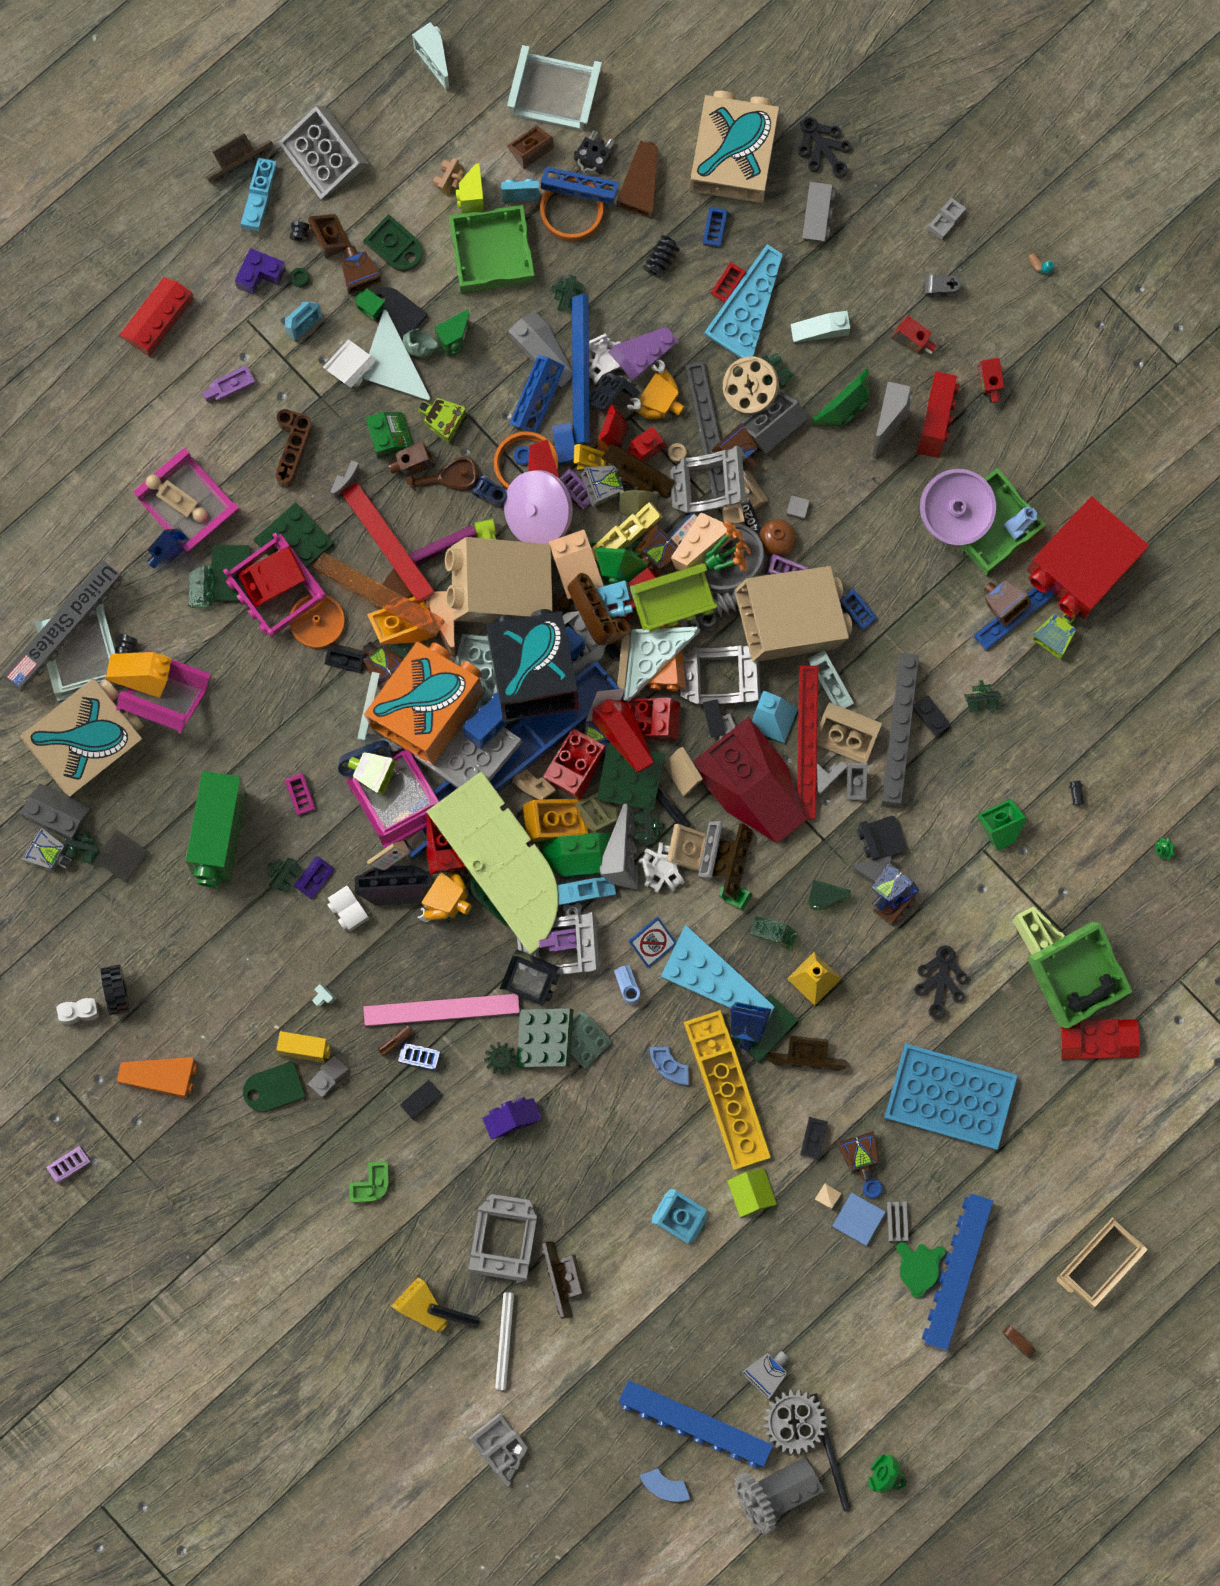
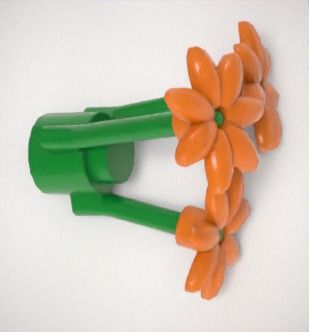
M725 521L723 525L727 528L726 535L711 551L706 553L705 563L711 571H719L733 564L739 565L741 571H746L747 566L745 563H747V560L743 558L744 552L740 550L745 547L748 554H750V549L741 536L742 532L736 529V525ZM733 536L735 539L737 537L740 539V542L736 543L735 547L722 555L720 552L715 553L729 537ZM734 552L735 558L732 561L723 563L724 558Z

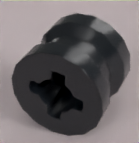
M300 221L292 222V232L289 238L297 242L307 241L309 224Z

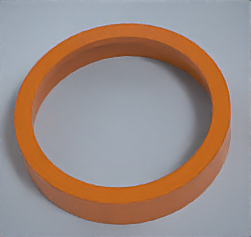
M569 177L568 179L564 180V181H569V182L577 183V181L575 180V178H571V177ZM586 182V183L583 184V185L595 187V186L592 185L590 182ZM545 190L540 202V216L544 227L554 237L564 241H580L591 236L598 229L603 219V202L596 201L598 206L597 219L586 231L578 234H566L554 229L549 224L545 212L546 204L554 192Z
M518 432L502 441L495 453L494 470L497 480L504 489L508 490L510 485L506 483L500 472V459L503 452L511 444L518 441L531 440L541 442L548 439L534 432ZM548 440L558 472L557 453L554 446Z

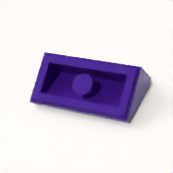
M316 856L294 884V887L312 900L335 869L322 858Z

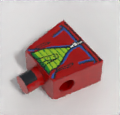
M1000 358L982 360L977 365L982 393H988L990 403L1000 402L999 391H1002L1004 388ZM989 380H992L995 383V385H991L989 383Z

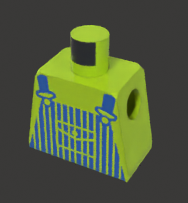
M1054 614L1034 632L1031 639L1061 660L1076 631L1071 626L1075 618H1071L1066 614L1060 618Z

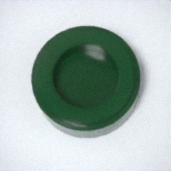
M304 268L294 269L290 274L291 283L298 288L306 286L309 282L308 272Z

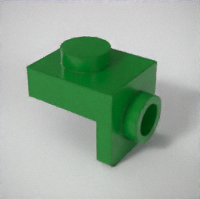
M723 884L718 896L725 903L743 911L753 894L740 887L737 899L731 900L723 894Z

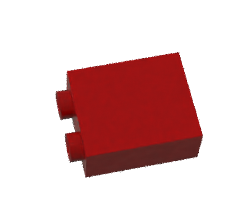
M1091 496L1033 558L1027 569V572L1031 574L1028 579L1038 591L1046 593L1049 590L1060 600L1057 602V605L1067 616L1075 618L1078 615L1085 620L1143 557L1149 545Z

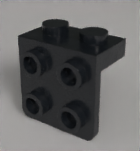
M608 372L602 377L598 387L590 394L589 405L607 411L620 392L637 398L640 391L635 388L637 385L632 380H626L620 375L617 376Z
M889 816L871 823H867V821L859 823L857 834L859 839L863 840L865 845L863 851L866 858H869L870 861L894 856L906 851V845L895 816Z

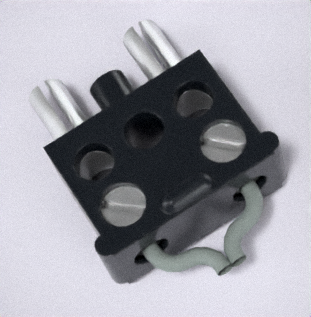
M595 130L592 131L589 138L585 137L578 150L574 151L573 157L581 167V171L584 173L586 171H596L602 174L611 156V148L615 143L614 140L609 139L605 146H603L604 140L601 138L595 142L598 136V132L596 131L595 133Z

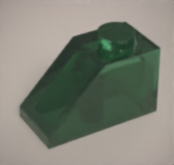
M814 880L807 905L815 911L827 910L849 898L851 890Z

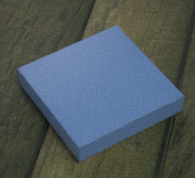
M851 1192L832 1227L867 1246L885 1211Z

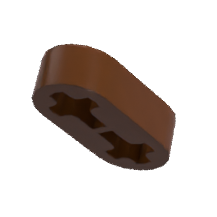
M1010 1325L1002 1331L1003 1335L1027 1358H1030L1036 1351Z

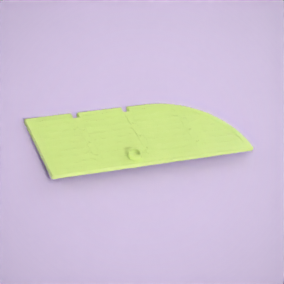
M481 771L426 812L531 955L539 948V940L546 939L554 925L558 910L557 883L549 863L535 844L531 847L527 846L526 843L531 838L510 809L507 808L505 811L500 809V806L505 804V802Z

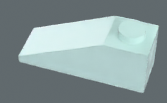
M848 312L828 313L791 324L793 343L848 336L850 333Z
M823 650L808 658L811 666H819L818 679L831 702L843 708L854 704L826 651Z

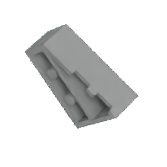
M810 182L802 238L825 241V237L829 238L830 227L827 226V219L832 218L833 208H830L829 205L830 200H834L835 189H832V185Z

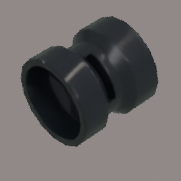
M120 634L118 638L119 644L115 647V653H134L133 648L138 640L134 637Z

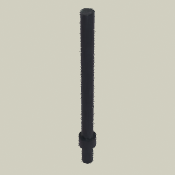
M817 1393L810 1395V1398L812 1396L816 1397L814 1403L820 1402ZM827 1427L822 1428V1431L826 1434L821 1436L843 1510L850 1509Z

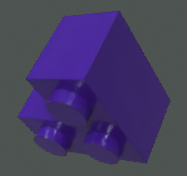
M250 248L235 279L236 288L254 295L261 279L279 285L286 270L285 263Z
M525 1097L515 1100L514 1103L512 1100L501 1104L502 1108H494L488 1111L489 1115L482 1118L491 1140L504 1137L517 1129L529 1127L542 1120L534 1098L526 1100Z

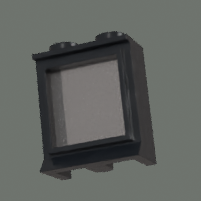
M517 949L512 955L500 989L512 992L543 1007L545 1002H550L554 991H551V988L559 980L560 974L557 973L560 967Z

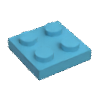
M526 179L520 182H516V180L501 182L502 202L540 201L539 181Z

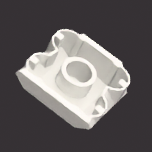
M348 339L323 368L350 388L352 386L357 387L363 381L362 375L372 369L376 359Z

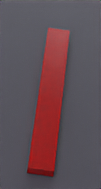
M356 482L341 492L342 496L418 604L434 595L435 593L359 484Z
M799 665L797 794L806 818L816 819L819 666Z

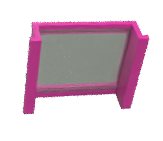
M185 447L153 475L159 476L162 484L168 480L198 501L195 507H201L207 511L208 518L202 523L196 522L192 513L188 517L184 516L157 497L156 494L159 490L149 489L146 481L133 491L137 499L166 531H170L168 529L177 530L176 532H170L169 535L178 545H183L180 547L187 554L233 513L239 511V507L234 502L232 503L195 462Z
M171 659L168 679L160 698L128 688L126 692H120L116 711L123 709L178 730V733L181 734L205 695L211 674Z
M406 749L391 757L398 764L383 796L355 778L346 779L349 789L354 793L384 849L392 843L402 841L426 828V811L439 802L411 753Z

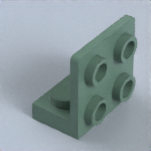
M580 1010L573 1017L571 1055L583 1068H586L611 1044V1040L589 1015Z

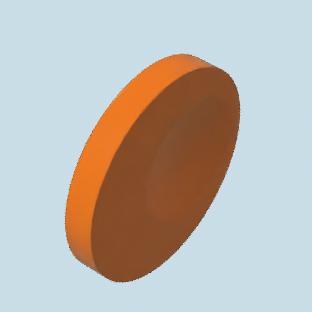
M310 594L298 600L290 614L310 601L313 596ZM327 596L326 599L291 623L290 629L295 639L302 645L313 649L325 648L329 644L335 643L341 636L345 625L344 613L338 602L332 597Z

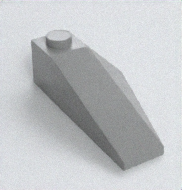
M536 312L521 318L508 330V338L534 363L537 356L542 355L565 365L557 384L560 388H563L572 379V369L548 323ZM553 364L549 371L551 376L556 373L558 368Z
M623 804L603 855L600 873L610 884L637 889L638 865H634V854H637V848L632 839L636 835L634 811L628 804Z

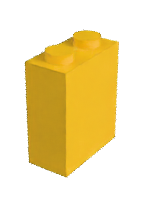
M280 1031L276 1051L279 1056L325 1063L326 1059L330 1058L331 1047L324 1038Z

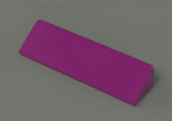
M468 526L408 555L416 566L447 552L451 546L465 537L476 538V531L472 526Z

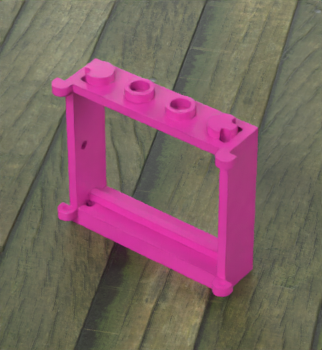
M276 533L272 534L273 540L229 572L227 569L223 570L228 578L226 583L232 590L236 589L238 591L237 598L243 605L247 604L250 610L248 612L254 620L258 618L261 622L259 627L265 635L269 633L271 637L327 598L324 591L293 551L307 579L302 583L313 598L273 628H269L233 578L275 547L279 551L289 546L284 537Z

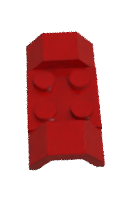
M1137 1019L1082 1020L1068 1029L1060 1027L1061 1060L1139 1058L1140 1040Z

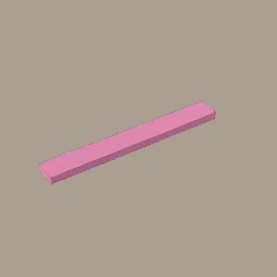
M516 994L363 1006L365 1027L520 1014L519 1000Z

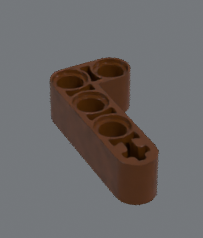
M282 409L277 413V423L280 429L290 432L275 476L280 487L288 488L294 482L312 432V424L308 416L288 409ZM283 417H289L290 421L287 423H282L281 419ZM302 422H306L308 424V426L304 429L298 427L299 424ZM297 439L302 441L299 446L292 444ZM289 457L296 458L293 463H287L286 460ZM286 469H287L288 478H285L284 480H282L281 477H284V476H285V474H286Z
M579 573L569 583L567 587L568 592L596 644L604 646L619 643L630 632L631 627L626 620L611 619L591 578L587 574Z

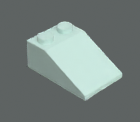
M430 22L412 34L413 46L445 90H448L449 82L442 44L443 40L441 38L442 32Z

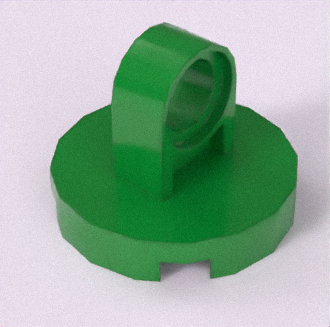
M882 1454L872 1464V1477L868 1476V1485L871 1490L882 1494L890 1488L900 1490L906 1486L907 1479L904 1472L899 1470V1462L896 1457L887 1454V1456ZM897 1477L902 1478L901 1481L895 1483Z

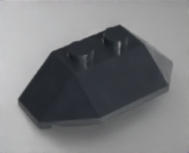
M414 865L391 866L387 870H380L374 867L361 875L355 876V894L376 906L415 903L427 894L432 887L430 871H425Z

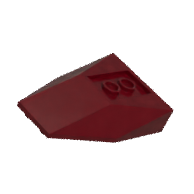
M749 716L692 761L702 777L701 782L723 809L778 844L807 821L786 763Z

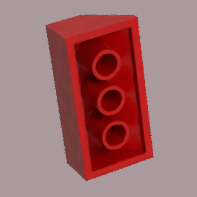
M163 277L120 333L119 337L150 357L193 301L192 291L177 281Z

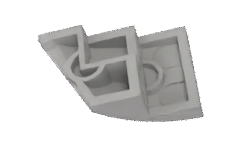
M498 1413L468 1439L495 1474L508 1487L528 1447L517 1432L513 1431L502 1415Z

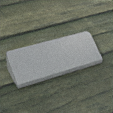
M713 821L708 824L698 877L704 880L712 878L723 824L722 821Z

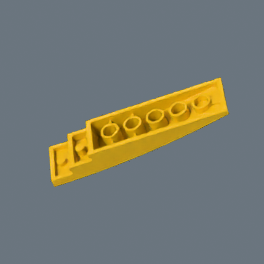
M721 1010L683 1022L733 1170L771 1158Z

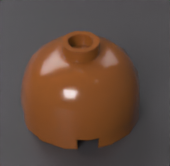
M781 519L767 522L759 533V538L767 556L775 554L785 557L793 551L796 544V533L793 527Z

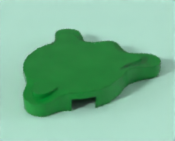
M900 1242L896 1246V1250L901 1257L900 1278L910 1290L911 1295L914 1298H920L936 1282L939 1273L938 1264L946 1253L945 1249L938 1246L930 1250L924 1244H919L917 1250L913 1252L906 1243Z

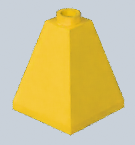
M815 952L787 978L814 1006L842 979Z
M417 1278L391 1305L396 1311L435 1332H441L447 1326L446 1319L427 1313L429 1304H438L427 1284L420 1278Z

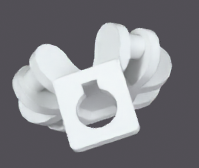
M606 333L589 341V377L595 385H598L602 377L608 372L617 368L623 370L608 353L614 345L621 342L617 341L615 343L610 341ZM596 367L601 370L599 374L594 372Z
M659 842L658 854L652 850L645 849V855L642 859H639L638 863L644 869L646 877L644 886H650L658 893L665 881L668 888L674 892L676 890L675 887L679 884L683 885L685 881L678 873L677 865L667 862L668 855L662 854V852L669 853L670 846L663 845L661 842ZM674 874L675 879L670 881L668 877ZM654 875L661 878L659 882L653 880Z

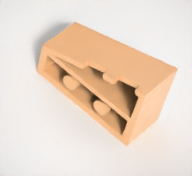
M700 513L671 557L675 568L683 570L705 563L706 553L711 551L726 535L727 528L723 525V522ZM733 536L729 537L716 552H721L723 547L728 542H733L735 538Z

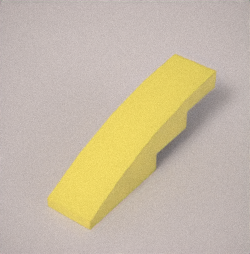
M649 502L636 515L632 514L620 526H615L591 548L594 558L598 562L596 548H627L663 516Z

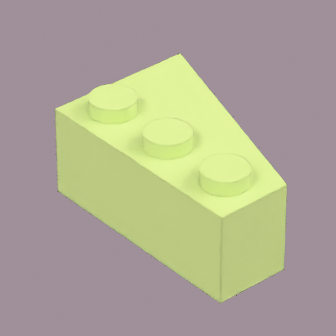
M1031 907L1016 915L1012 920L1031 955L1065 936L1062 932L1056 930L1051 925V922L1035 907Z

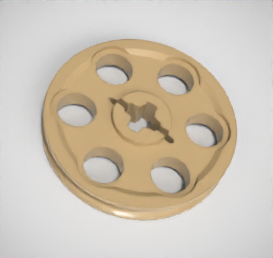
M744 357L735 361L726 371L723 380V392L727 402L734 409L747 414H755L766 410L776 399L779 390V379L775 369L770 363L758 357ZM755 362H759L761 365L758 372H753L752 365ZM737 367H742L743 374L740 377H736L734 374ZM767 375H771L773 382L771 385L766 386L764 378ZM750 381L755 383V385L752 386V390L750 388H747V385L750 384ZM732 385H736L738 388L735 395L729 393V388ZM762 393H765L768 397L764 404L759 402V396ZM748 398L750 405L744 409L741 406V402L743 399Z

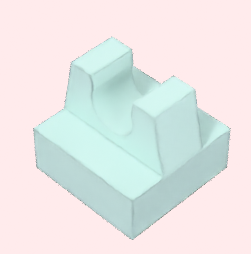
M319 984L314 989L318 994L312 1001L317 1006H321L325 1001L332 1004L337 999L324 984Z

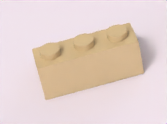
M829 702L817 730V745L860 763H867L882 723Z

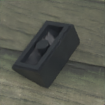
M334 643L329 644L324 664L362 673L366 652Z

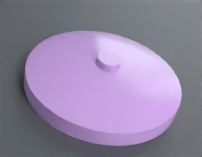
M951 469L936 475L926 485L920 500V514L924 526L933 537L946 544L965 545L980 539L990 529L996 514V500L990 485L980 475L966 469Z
M542 470L525 472L516 477L510 484L506 492V500L504 501L505 518L512 533L522 542L549 544V541L563 537L570 526L573 511L571 497L564 483L552 473Z

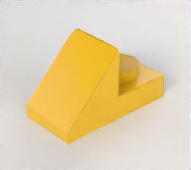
M582 444L575 445L574 464H577L576 469L584 471L587 467L606 466V461L602 459L605 452Z

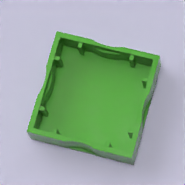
M523 205L498 208L489 212H471L449 216L461 293L535 283Z
M998 468L984 478L990 485L996 500L994 521L990 529L980 539L969 544L960 545L985 576H988L1041 534L1046 527L1044 521L1037 514V520L1028 528L1023 537L1016 541L1012 538L1004 524L1016 516L1023 508L1027 506L1032 507L1018 495L1015 487Z
M1090 922L1027 958L1060 1027L1068 1029L1091 1016L1096 1010L1132 993L1122 968L1115 960L1112 947L1101 923ZM1104 974H1110L1111 979L1116 981L1115 992L1076 1013L1068 1008L1069 1002L1066 998L1072 992H1077L1079 998L1083 995L1091 994L1094 989L1101 986L1099 978Z

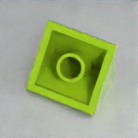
M764 1168L748 1171L727 1180L740 1218L777 1205Z

